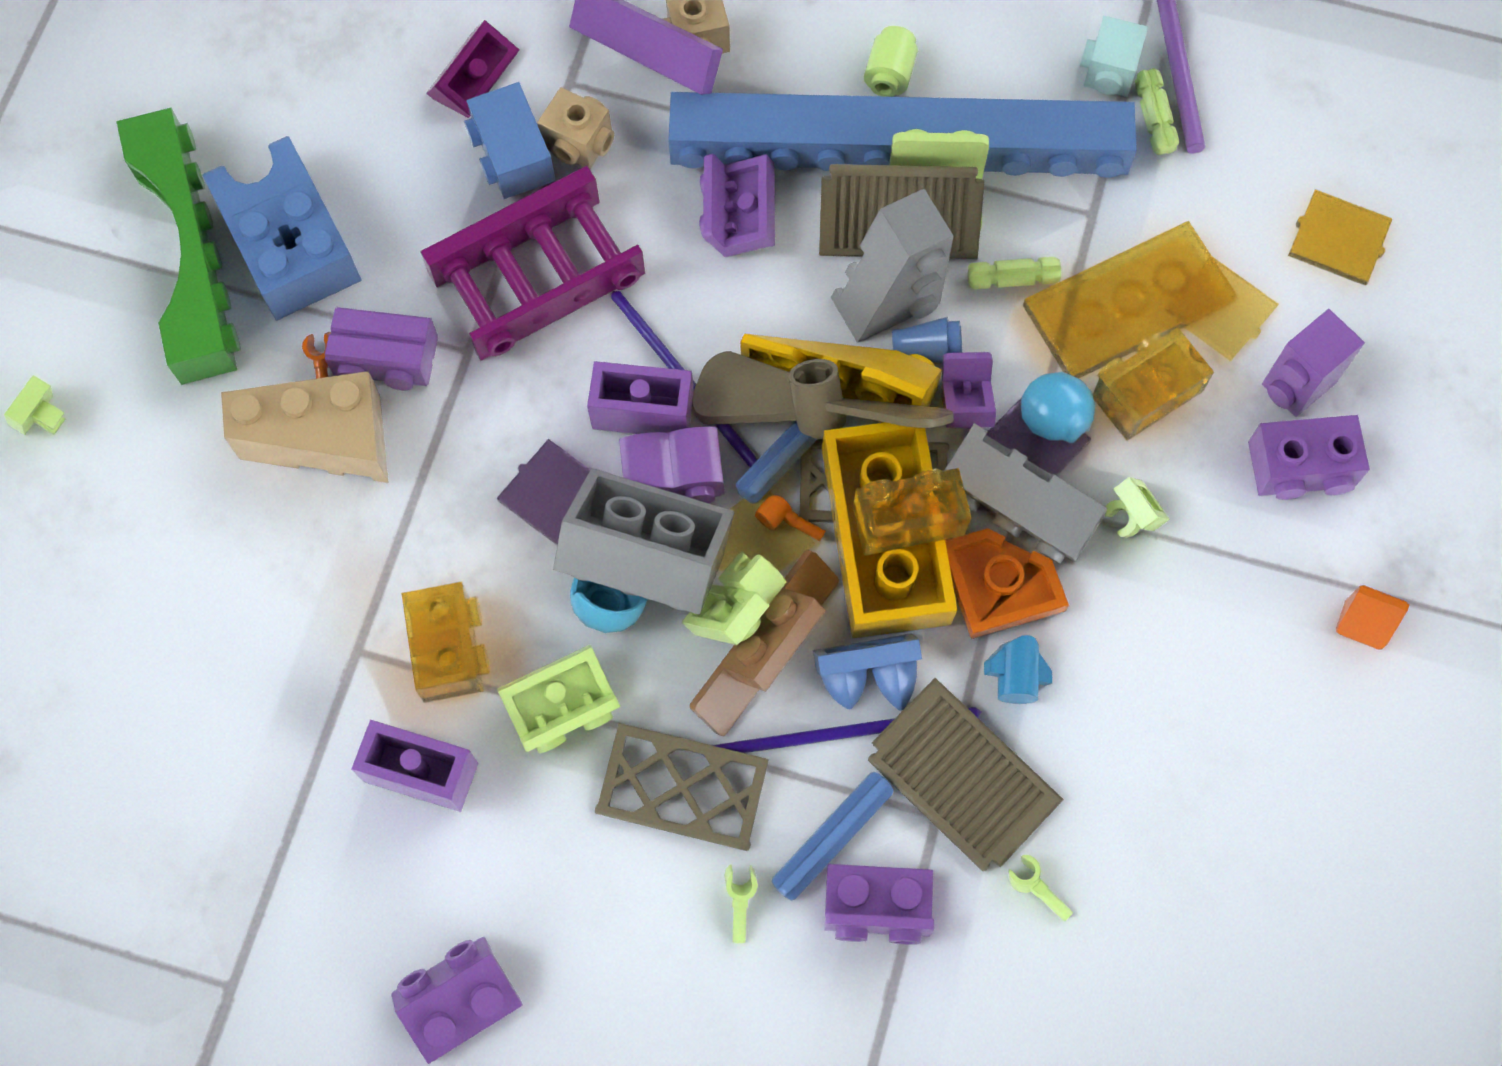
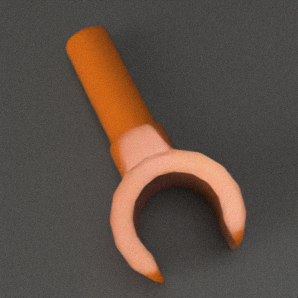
M331 332L324 334L325 350ZM308 335L302 343L303 352L308 358L313 360L316 379L328 377L327 368L329 367L325 360V351L324 353L318 352L314 346V335Z
M779 495L768 497L755 512L756 519L771 531H774L782 521H785L789 526L800 530L818 541H821L826 532L798 516L797 513L792 511L789 503Z

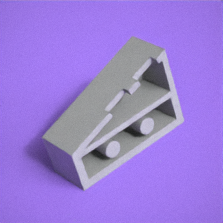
M925 189L919 190L879 210L860 244L864 255L859 264L853 262L848 265L845 271L849 278L847 285L843 289L842 287L835 289L831 296L832 301L857 343L911 317L921 319L931 314L940 304L954 236Z
M974 423L942 473V477L948 485L954 488L950 497L976 512L979 505L987 508L996 514L992 523L1016 538L1019 537L1022 531L1039 540L1035 549L1053 561L1061 564L1066 557L1075 562L1106 514L1107 508L1055 474L1051 475L1026 460L1027 456L1012 448L1010 450L986 435L988 431Z

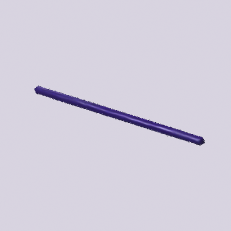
M612 291L611 299L668 369L685 370L623 296L621 291ZM693 380V389H695L696 383ZM714 424L749 467L758 460L730 424Z
M976 707L968 708L977 718L982 713ZM895 718L712 746L749 753L881 733Z

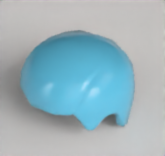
M1055 372L1044 374L1031 382L1023 393L1021 399L1022 419L1031 432L1047 440H1064L1068 443H1074L1085 431L1089 432L1095 413L1093 393L1081 379L1067 373Z
M576 578L573 579L570 590V600L574 614L585 626L603 633L621 632L634 625L642 614L648 600L640 596L624 594L620 590L598 583L582 581Z

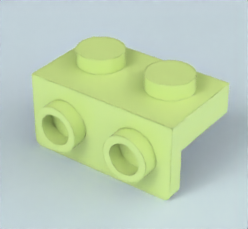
M591 645L585 646L497 688L526 752L535 748L538 753L552 750L566 741L564 734L580 726H584L585 730L597 728L613 718L611 712L620 707Z

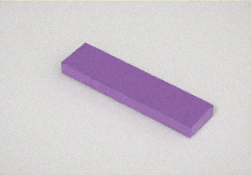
M575 0L569 25L570 28L701 95L712 93L723 52L722 48L625 0Z

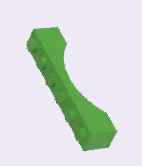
M172 108L116 121L126 164L138 183L155 194L172 211L179 230L181 258L178 280L170 303L158 322L167 366L181 385L236 371L237 366L234 352L240 351L241 347L233 323L227 324L225 311L231 309V302L224 282L218 283L215 270L222 269V261L215 242H209L207 230L213 229V221L206 202H200L198 194L199 190L205 189V185L197 162L192 163L189 152L196 150L192 131L188 123L180 124Z

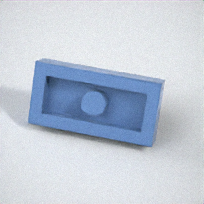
M912 633L813 650L816 671L822 677L825 688L831 697L846 709H852L860 699L866 684L867 669L872 668L876 684L883 696L899 711L904 710L914 691L917 678V660L922 659L919 639Z

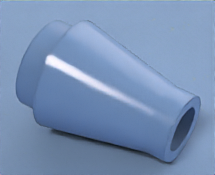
M948 317L904 329H895L892 331L893 350L907 355L918 354L932 362L943 364L944 354L962 353L960 321H949Z

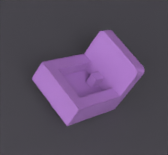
M990 352L944 354L941 380L943 408L953 411L954 422L945 425L946 428L969 429L974 423L980 427H995L996 408L991 384L993 359Z

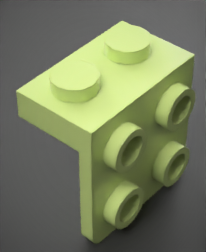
M920 129L894 134L892 138L889 165L977 167L978 174L975 179H982L989 150V137L967 130L954 133H928Z

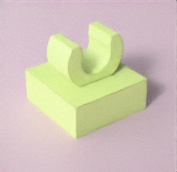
M34 375L4 414L7 424L26 435L34 422L55 435L66 419L63 417L64 412L49 403L53 398L51 386Z
M1128 477L1113 488L1120 500L1111 501L1105 506L1107 508L1106 517H1112L1120 510H1125L1128 513V524L1117 532L1120 537L1124 538L1134 536L1140 528L1155 531L1170 520L1144 482Z

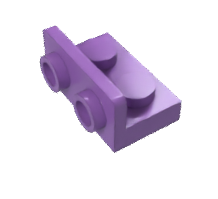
M827 864L824 931H836L835 939L841 941H867L868 933L889 934V942L894 944H921V936L930 937L934 931V919H932L933 870Z

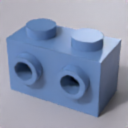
M519 82L467 100L471 119L465 120L464 124L473 147L482 145L486 156L479 158L484 175L489 185L498 184L503 199L556 181L550 153Z

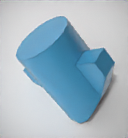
M1030 635L1020 636L1000 645L984 662V675L998 677V700L1012 704L1038 701L1039 685L1046 686L1052 684V670L1039 653V644L1036 638Z

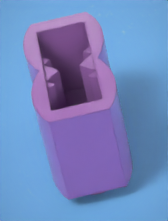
M691 427L669 433H641L619 439L623 478L709 504L715 501V497L725 494L717 427Z

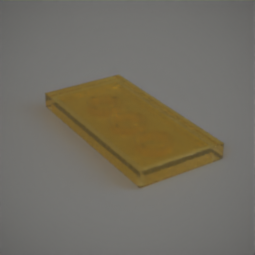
M1186 221L1025 298L1023 307L1061 370L1076 378H1081L1235 303L1238 295L1191 223Z

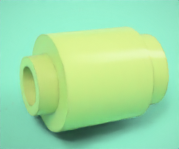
M888 26L874 39L864 73V81L879 96L893 97L904 93L908 88L918 48L915 44L916 38L914 34L904 27Z

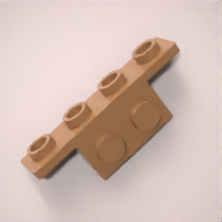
M804 551L786 575L784 587L760 617L761 624L757 631L747 640L731 648L690 703V709L714 733L725 736L759 690L767 691L826 611L822 605L838 585L839 578L816 552Z

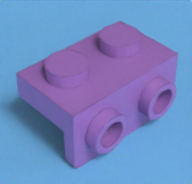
M715 154L704 156V174L700 176V188L703 194V215L700 216L699 220L700 231L704 240L709 242L724 257L775 246L774 162L767 154L724 165Z
M481 937L474 942L466 940L457 944L447 952L445 960L427 971L419 969L404 977L399 982L397 989L391 994L395 1013L428 1064L523 1006L520 997L493 955L485 937Z

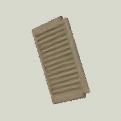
M831 164L829 166L831 176L822 177L819 255L863 256L864 252L860 244L879 210L919 190L925 189L954 236L949 258L978 259L984 180L975 179L978 174L977 167Z
M936 678L872 742L878 751L871 754L868 761L983 872L989 868L991 861L1001 867L1064 800Z

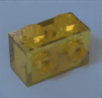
M1178 327L1163 337L1160 333L1150 336L1136 349L1137 354L1125 361L1121 358L1114 359L1104 366L1097 375L1099 380L1093 392L1094 400L1126 441L1204 392L1214 373L1213 369Z
M959 468L946 471L940 469L927 470L911 478L897 481L888 479L877 480L864 485L862 488H857L855 491L853 512L864 556L964 536L971 520V513Z
M462 582L401 593L415 690L423 702L483 692L482 675L490 674V666L485 644L477 645L474 627L482 626V615L477 596L469 597Z

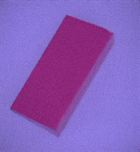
M484 20L470 34L426 94L433 100L469 118L471 115L467 100L488 93L520 49Z

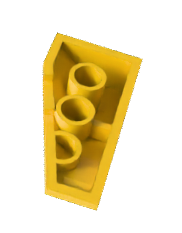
M744 334L740 341L741 355L788 372L794 366L804 361L813 359L832 361L838 367L843 398L930 407L938 390L942 369L935 367L928 358L918 354L907 355L897 350Z

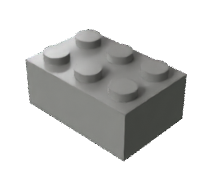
M591 468L562 520L553 570L571 575L578 580L598 583L620 590L627 595L640 596L666 604L676 610L689 611L700 615L722 562L735 511Z

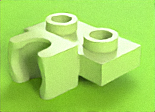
M743 552L739 553L718 578L724 586L712 584L700 615L689 612L683 619L682 623L694 635L738 645L757 631L761 624L760 617L786 583L781 573L760 554L750 560Z

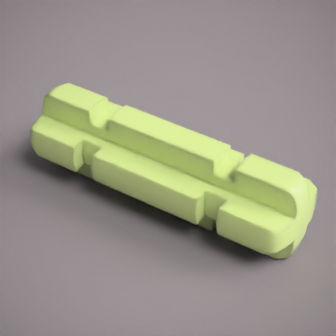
M1155 68L1142 70L1137 74L1135 86L1138 96L1143 98L1140 100L1147 131L1153 135L1150 138L1152 149L1157 155L1173 153L1177 149L1179 138L1176 128L1171 126L1174 120L1166 91L1161 89L1164 86L1161 73Z
M1056 257L1038 258V262H1034V260L1029 258L994 261L993 265H989L987 262L971 263L968 266L967 272L968 283L975 290L989 289L991 284L1001 288L1035 285V281H1039L1041 284L1058 283L1061 280L1060 260Z

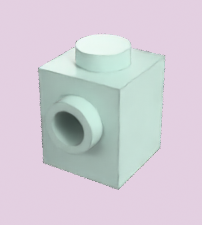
M1103 16L1097 40L1087 39L1080 66L1088 68L1084 86L1096 89L1103 94H1117L1128 97L1148 26Z

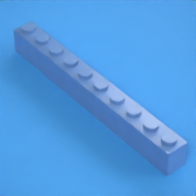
M671 92L668 138L670 164L682 165L687 168H700L704 166V156L715 154L724 165L767 154L774 162V168L778 170H792L796 167L820 168L824 171H829L831 164L889 165L892 138L896 133L912 129H920L928 133H954L967 130L989 137V150L984 172H1004L1014 176L1023 175L1027 172L1051 173L1054 176L1060 177L1072 174H1097L1100 177L1110 178L1118 175H1128L1137 151L1135 102L711 93L701 95L697 92Z

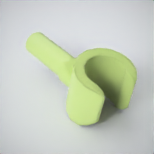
M1022 855L1021 861L1027 868L1032 870L1034 876L1028 880H1021L1009 869L1010 884L1018 892H1032L1065 922L1073 912L1040 879L1041 868L1039 862L1030 855Z
M732 864L726 868L724 874L727 892L733 898V943H746L748 899L755 895L758 888L755 870L752 865L749 867L750 879L744 885H736L732 882Z

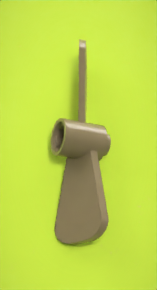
M732 351L721 352L713 356L703 367L692 399L695 416L703 424L797 421L798 429L801 433L816 439H823L824 430L843 428L847 420L846 415L916 428L941 427L954 422L953 411L944 408L843 398L838 367L832 361L825 359L804 361L794 366L788 372Z

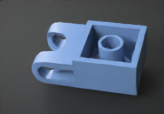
M289 136L268 145L273 165L269 174L259 182L250 184L237 182L227 172L225 166H219L202 175L261 295L276 321L362 281L339 231Z

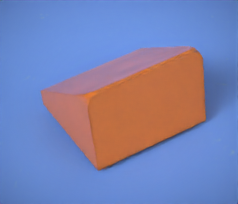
M1360 585L1345 600L1336 626V632L1357 642L1382 650L1395 633L1410 604L1368 586Z

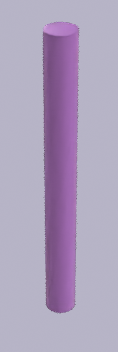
M1157 0L1186 149L1188 153H1198L1205 149V142L1176 1Z

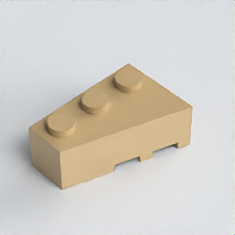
M369 371L221 392L224 438L240 460L297 469L300 466L327 470L329 474L344 476V473L372 477L374 481L389 483L381 399Z

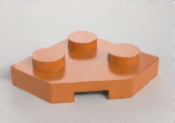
M989 528L945 540L954 593L971 639L1065 612L1069 604L1052 559L1034 550L1030 553L1005 541V536Z

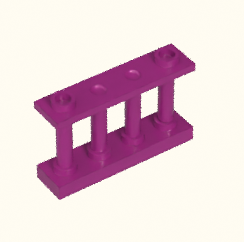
M587 165L420 251L427 272L435 286L439 287L447 282L453 283L480 327L469 333L480 361L489 356H500L508 352L517 341L616 289L624 290L631 287L639 280L640 276L645 274L643 252L637 244L621 253L594 211L593 207L599 204L600 200L596 179ZM570 218L578 219L605 261L582 274H579L552 231L553 227ZM530 239L537 240L563 282L560 286L541 296L537 295L511 253L512 248ZM489 260L495 261L522 305L499 318L495 317L469 274L470 270Z

